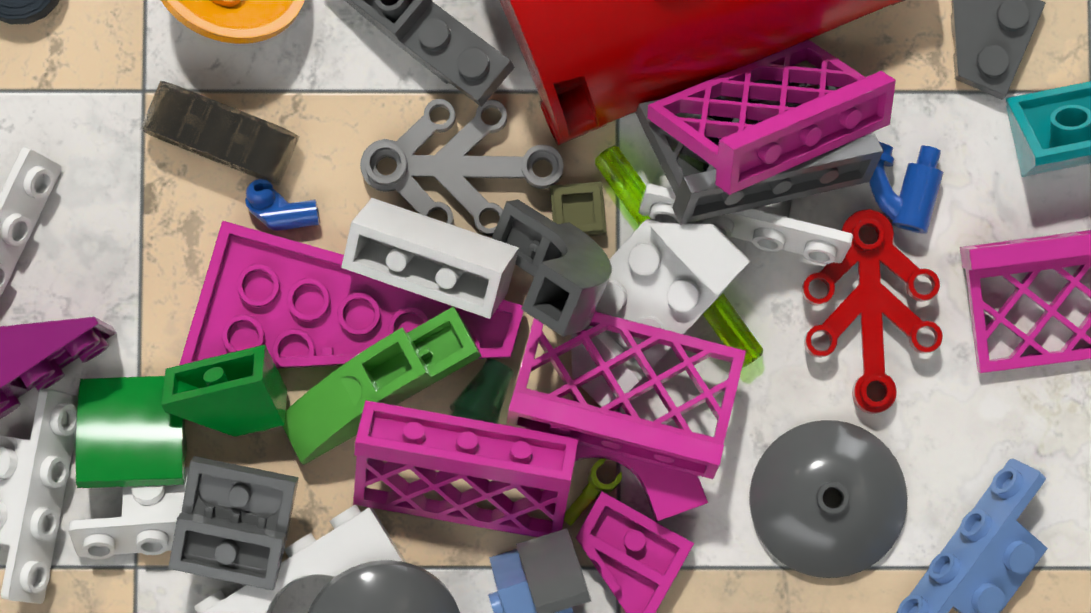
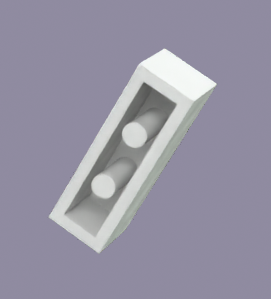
M371 198L351 222L341 268L490 319L508 293L519 247Z

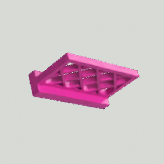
M808 39L756 62L739 67L648 105L647 118L716 168L715 185L728 195H731L890 125L896 80L883 71L865 77ZM807 60L817 68L798 67L793 65H796ZM760 79L782 81V85L754 82ZM788 82L819 85V89L788 86ZM825 86L841 87L837 90H825ZM718 96L742 98V102L716 100L714 98ZM748 98L779 101L780 106L748 103ZM786 102L801 104L797 107L785 106ZM675 114H699L701 119L677 117ZM708 115L739 118V123L707 119ZM746 119L761 121L754 125L745 124ZM706 137L721 138L719 139V146Z
M1091 230L960 247L962 268L966 269L976 363L979 373L1091 359V337L1086 334L1091 326V312L1080 326L1077 327L1056 311L1074 287L1091 299V290L1080 282L1091 267ZM1080 265L1073 275L1063 269L1064 267ZM1053 269L1068 281L1050 305L1028 289L1041 270ZM1028 272L1021 283L1010 275ZM1001 276L1016 287L998 312L983 301L980 278ZM1022 294H1025L1045 310L1027 334L1004 318ZM984 310L993 317L987 326L985 325ZM1053 316L1071 330L1073 335L1061 350L1048 352L1035 342L1034 339ZM1000 323L1022 339L1009 357L989 359L987 339ZM1080 339L1090 345V347L1073 349ZM1029 345L1039 352L1022 355Z
M599 312L594 314L589 325L592 326L591 329L587 331L584 329L576 333L578 336L553 349L542 331L544 324L534 318L515 390L510 402L507 426L579 438L578 444L710 479L714 478L723 454L724 440L743 366L745 350ZM606 330L619 333L629 350L607 362L603 360L591 341L593 337ZM633 337L639 338V339H642V340H645V341H643V342H641V343H639V344L637 345V343L635 342V340H634ZM540 344L545 354L535 359L537 347ZM583 344L597 367L572 380L560 361L559 356ZM656 344H662L671 347L681 363L657 376L642 352ZM685 351L696 353V355L689 358ZM634 357L649 381L624 394L610 370ZM709 357L731 362L727 380L711 389H708L694 366ZM548 362L552 363L565 384L549 394L527 389L531 372ZM686 370L700 395L676 407L662 383ZM602 375L617 399L601 408L588 405L578 388ZM654 388L668 413L654 421L639 418L630 401ZM724 391L720 407L714 397ZM570 393L574 401L561 397ZM706 402L717 419L714 436L711 437L692 432L682 415ZM622 406L626 414L615 412L614 410ZM674 420L678 428L665 424Z
M365 400L355 441L354 456L357 457L353 505L531 537L547 535L560 531L563 528L579 438ZM410 469L421 479L408 483L398 473ZM463 479L473 488L461 493L450 483ZM382 480L393 490L388 492L367 488V486ZM516 488L525 498L513 502L503 492ZM435 490L444 500L427 499L423 494ZM487 499L496 509L479 508L475 503ZM540 509L553 521L533 518L527 513Z

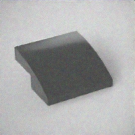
M194 456L189 465L182 511L176 521L168 569L274 591L287 540L299 477Z

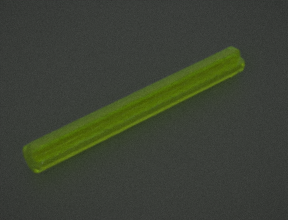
M614 145L607 148L595 158V165L640 226L645 220L650 219L648 216L639 214V207L646 185L619 147ZM722 293L705 311L703 316L724 345L746 351L742 366L746 367L762 356L764 353L763 348L724 293Z

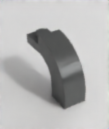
M518 199L506 201L492 239L519 247L515 265L534 276L521 310L561 336L583 331L591 324L611 276L612 266L608 256L592 238L570 222L557 224Z

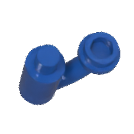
M879 142L884 151L869 182L876 203L881 211L893 220L892 225L915 233H928L943 177V172L937 169L941 150L924 145L920 147L917 162L908 163L900 195L898 196L894 193L884 166H893V147Z

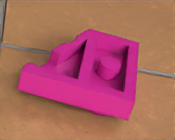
M602 491L575 537L626 613H656L694 545L691 541Z

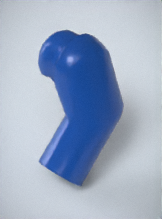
M265 179L254 180L246 188L245 202L251 214L270 230L282 231L320 225L316 199L289 203L273 189V184Z

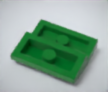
M165 376L80 379L76 426L77 488L184 485L187 451L185 419L166 413L161 405Z

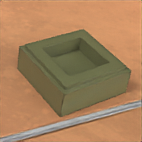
M602 181L550 186L553 222L557 224L570 222L589 237L606 235Z

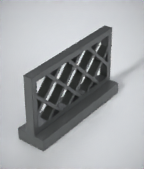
M760 79L754 82L782 85V81ZM788 82V86L806 87L814 85ZM825 86V90L839 89V87ZM718 96L714 98L716 100L742 102V98ZM659 100L640 103L636 111L643 130L676 196L672 209L680 225L870 182L884 151L875 134L863 136L728 195L715 185L717 169L647 118L648 105ZM786 102L785 106L797 107L801 104ZM675 114L677 117L701 119L699 114ZM734 118L732 122L739 123V118ZM750 120V121H753V122H755V123L761 122V121H759V120ZM683 153L709 165L705 172L684 176L677 160L680 154Z

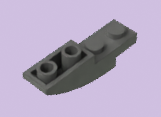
M345 0L425 68L446 84L448 82L480 107L486 103L515 68L511 60L432 0Z

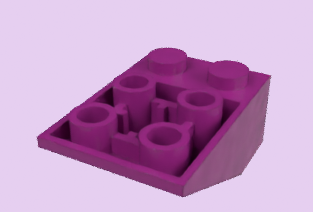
M96 317L0 326V419L16 410L21 405L17 398L35 387L40 392L41 389H47L60 381L65 376L62 369L76 359L80 358L82 363L104 352L109 347L106 340L116 334L114 328Z

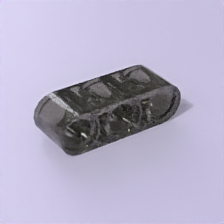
M160 81L140 128L141 131L159 140L255 178L265 179L274 185H280L299 139L297 134L281 126L165 81Z

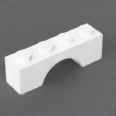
M354 505L329 521L334 528L331 532L318 540H315L312 533L285 549L289 558L281 563L274 591L243 584L244 587L228 597H225L220 590L198 603L194 608L197 613H272L281 594L293 583L312 575L336 577L352 567L372 561H406L373 508L369 507L361 512L357 505Z

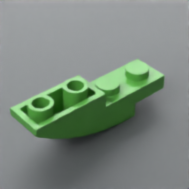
M453 306L408 333L403 327L333 371L286 410L285 425L282 427L300 462L305 465L357 435L365 400L397 405L480 358L482 355L462 317Z

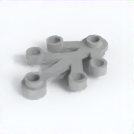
M435 99L429 102L425 107L424 115L397 141L382 139L366 148L361 157L360 168L365 181L372 188L383 192L396 190L419 214L429 216L434 210H443L448 216L446 223L453 225L454 217L450 207L442 202H434L413 178L435 177L474 217L477 230L487 236H493L497 226L485 228L480 223V216L488 210L495 211L501 216L503 209L495 203H489L465 178H525L531 186L538 189H547L557 184L563 174V159L560 153L549 145H536L530 148L524 157L465 156L488 133H497L505 127L507 111L504 105L497 100H487L482 107L478 106L476 116L435 155H414V153L434 132H446L454 125L456 119L455 110L451 103L444 99ZM443 107L449 111L450 116L447 122L435 124L430 120V114L435 108ZM488 108H495L502 115L501 120L495 125H487L481 118L483 112ZM386 157L394 159L397 163L396 170L390 175H383L377 170L379 161ZM539 160L550 162L553 167L551 174L547 177L536 176L532 170L535 162Z

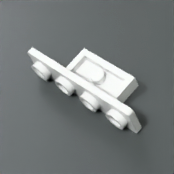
M26 147L21 149L0 193V298L62 169L61 165Z
M647 184L640 203L639 214L648 216L651 220H657L660 223H679L672 209L676 198L673 190L654 184ZM803 197L691 222L713 224L726 238L734 237L750 241L754 246L765 251L786 250L802 254L807 260L818 264L842 263L852 245L853 234L800 221Z
M41 389L30 440L0 436V544L10 546L1 589L2 599L42 604L45 600L76 437L77 395Z
M185 467L184 485L123 487L122 517L70 521L69 534L77 556L106 559L118 554L142 553L146 555H159L166 551H171L177 517L182 511L189 467Z

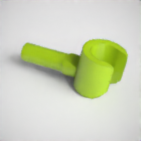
M606 458L594 463L588 472V484L565 512L564 521L571 526L588 505L599 496L601 491L609 493L620 483L622 472L610 484H603L597 479L596 471L607 460Z

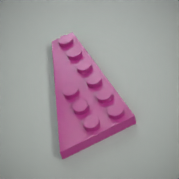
M222 221L179 365L266 345L277 369L342 366L403 327L408 333L453 306L341 268L344 258L343 254ZM503 300L490 319L455 307L482 355L476 360L511 358L524 311L521 310L523 305Z

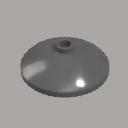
M835 420L805 423L778 437L759 459L749 490L752 522L765 547L787 567L799 573L819 578L850 576L878 562L892 548L899 537L907 512L908 498L905 478L897 459L890 449L869 431L851 423ZM828 488H835L841 494L842 500L837 508H829L823 502V494Z
M379 560L357 565L336 576L320 591L308 613H460L448 588L429 571L402 561Z

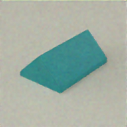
M1091 81L1006 98L1007 114L1022 177L1091 164Z

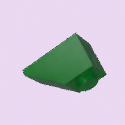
M261 345L166 368L161 405L166 413L237 437L285 425L287 388L266 345Z

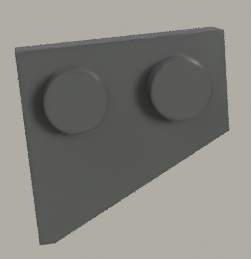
M952 0L951 29L955 41V53L953 55L955 80L1003 100L1008 93L1046 2L1041 0Z

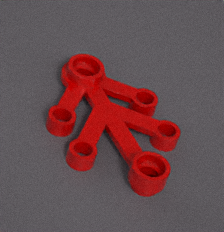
M865 209L853 213L842 227L841 231L853 234L852 245L842 263L833 262L827 264L820 272L811 274L803 282L802 295L804 299L812 305H823L834 295V284L858 262L859 285L822 325L814 326L806 333L804 346L807 352L814 357L822 358L828 356L835 350L837 338L860 314L863 375L854 383L852 397L860 410L869 414H877L890 408L897 394L894 381L885 374L882 314L909 338L911 347L918 353L927 354L933 352L941 345L943 339L942 331L936 323L922 321L881 283L880 262L906 283L907 293L916 301L924 302L933 298L939 291L940 281L935 272L930 269L918 268L893 245L894 231L886 216L878 211ZM870 226L875 229L877 233L875 243L865 244L860 240L859 230L861 227ZM925 276L929 278L932 284L929 294L923 295L915 290L914 280L916 277ZM821 280L827 285L828 291L824 298H815L810 294L809 284L811 281ZM920 328H928L934 333L935 339L932 346L924 347L918 343L916 335ZM815 332H824L829 336L830 346L827 350L819 351L812 346L811 337ZM878 382L883 385L885 396L881 401H872L867 396L866 389L869 383Z

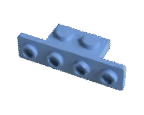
M1010 459L1003 469L994 476L989 488L972 511L963 518L958 530L941 553L932 560L927 572L910 595L901 602L896 613H949L951 608L958 613H1001L1048 549L1017 521L1018 517L1045 482L1046 477L1040 471L1016 459Z

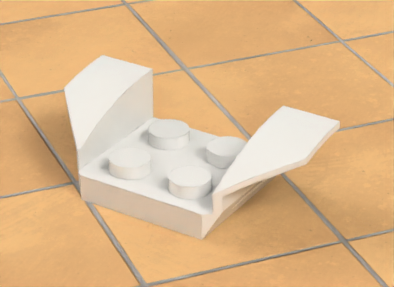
M647 219L609 259L612 273L596 312L685 334L727 289L728 285L745 268L750 260L713 224L686 223L680 225V223H660L657 220ZM588 326L585 331L591 329L592 326ZM606 330L591 339L605 362L629 350L619 333ZM576 333L572 334V338L578 336ZM633 337L634 340H635V342L637 343V345H638L639 343L645 341V340H642V339ZM583 344L571 350L572 377L574 379L597 367ZM656 344L642 353L653 368L667 354L671 347ZM634 357L610 370L624 394L628 393L646 376ZM602 375L581 386L601 407L617 399Z

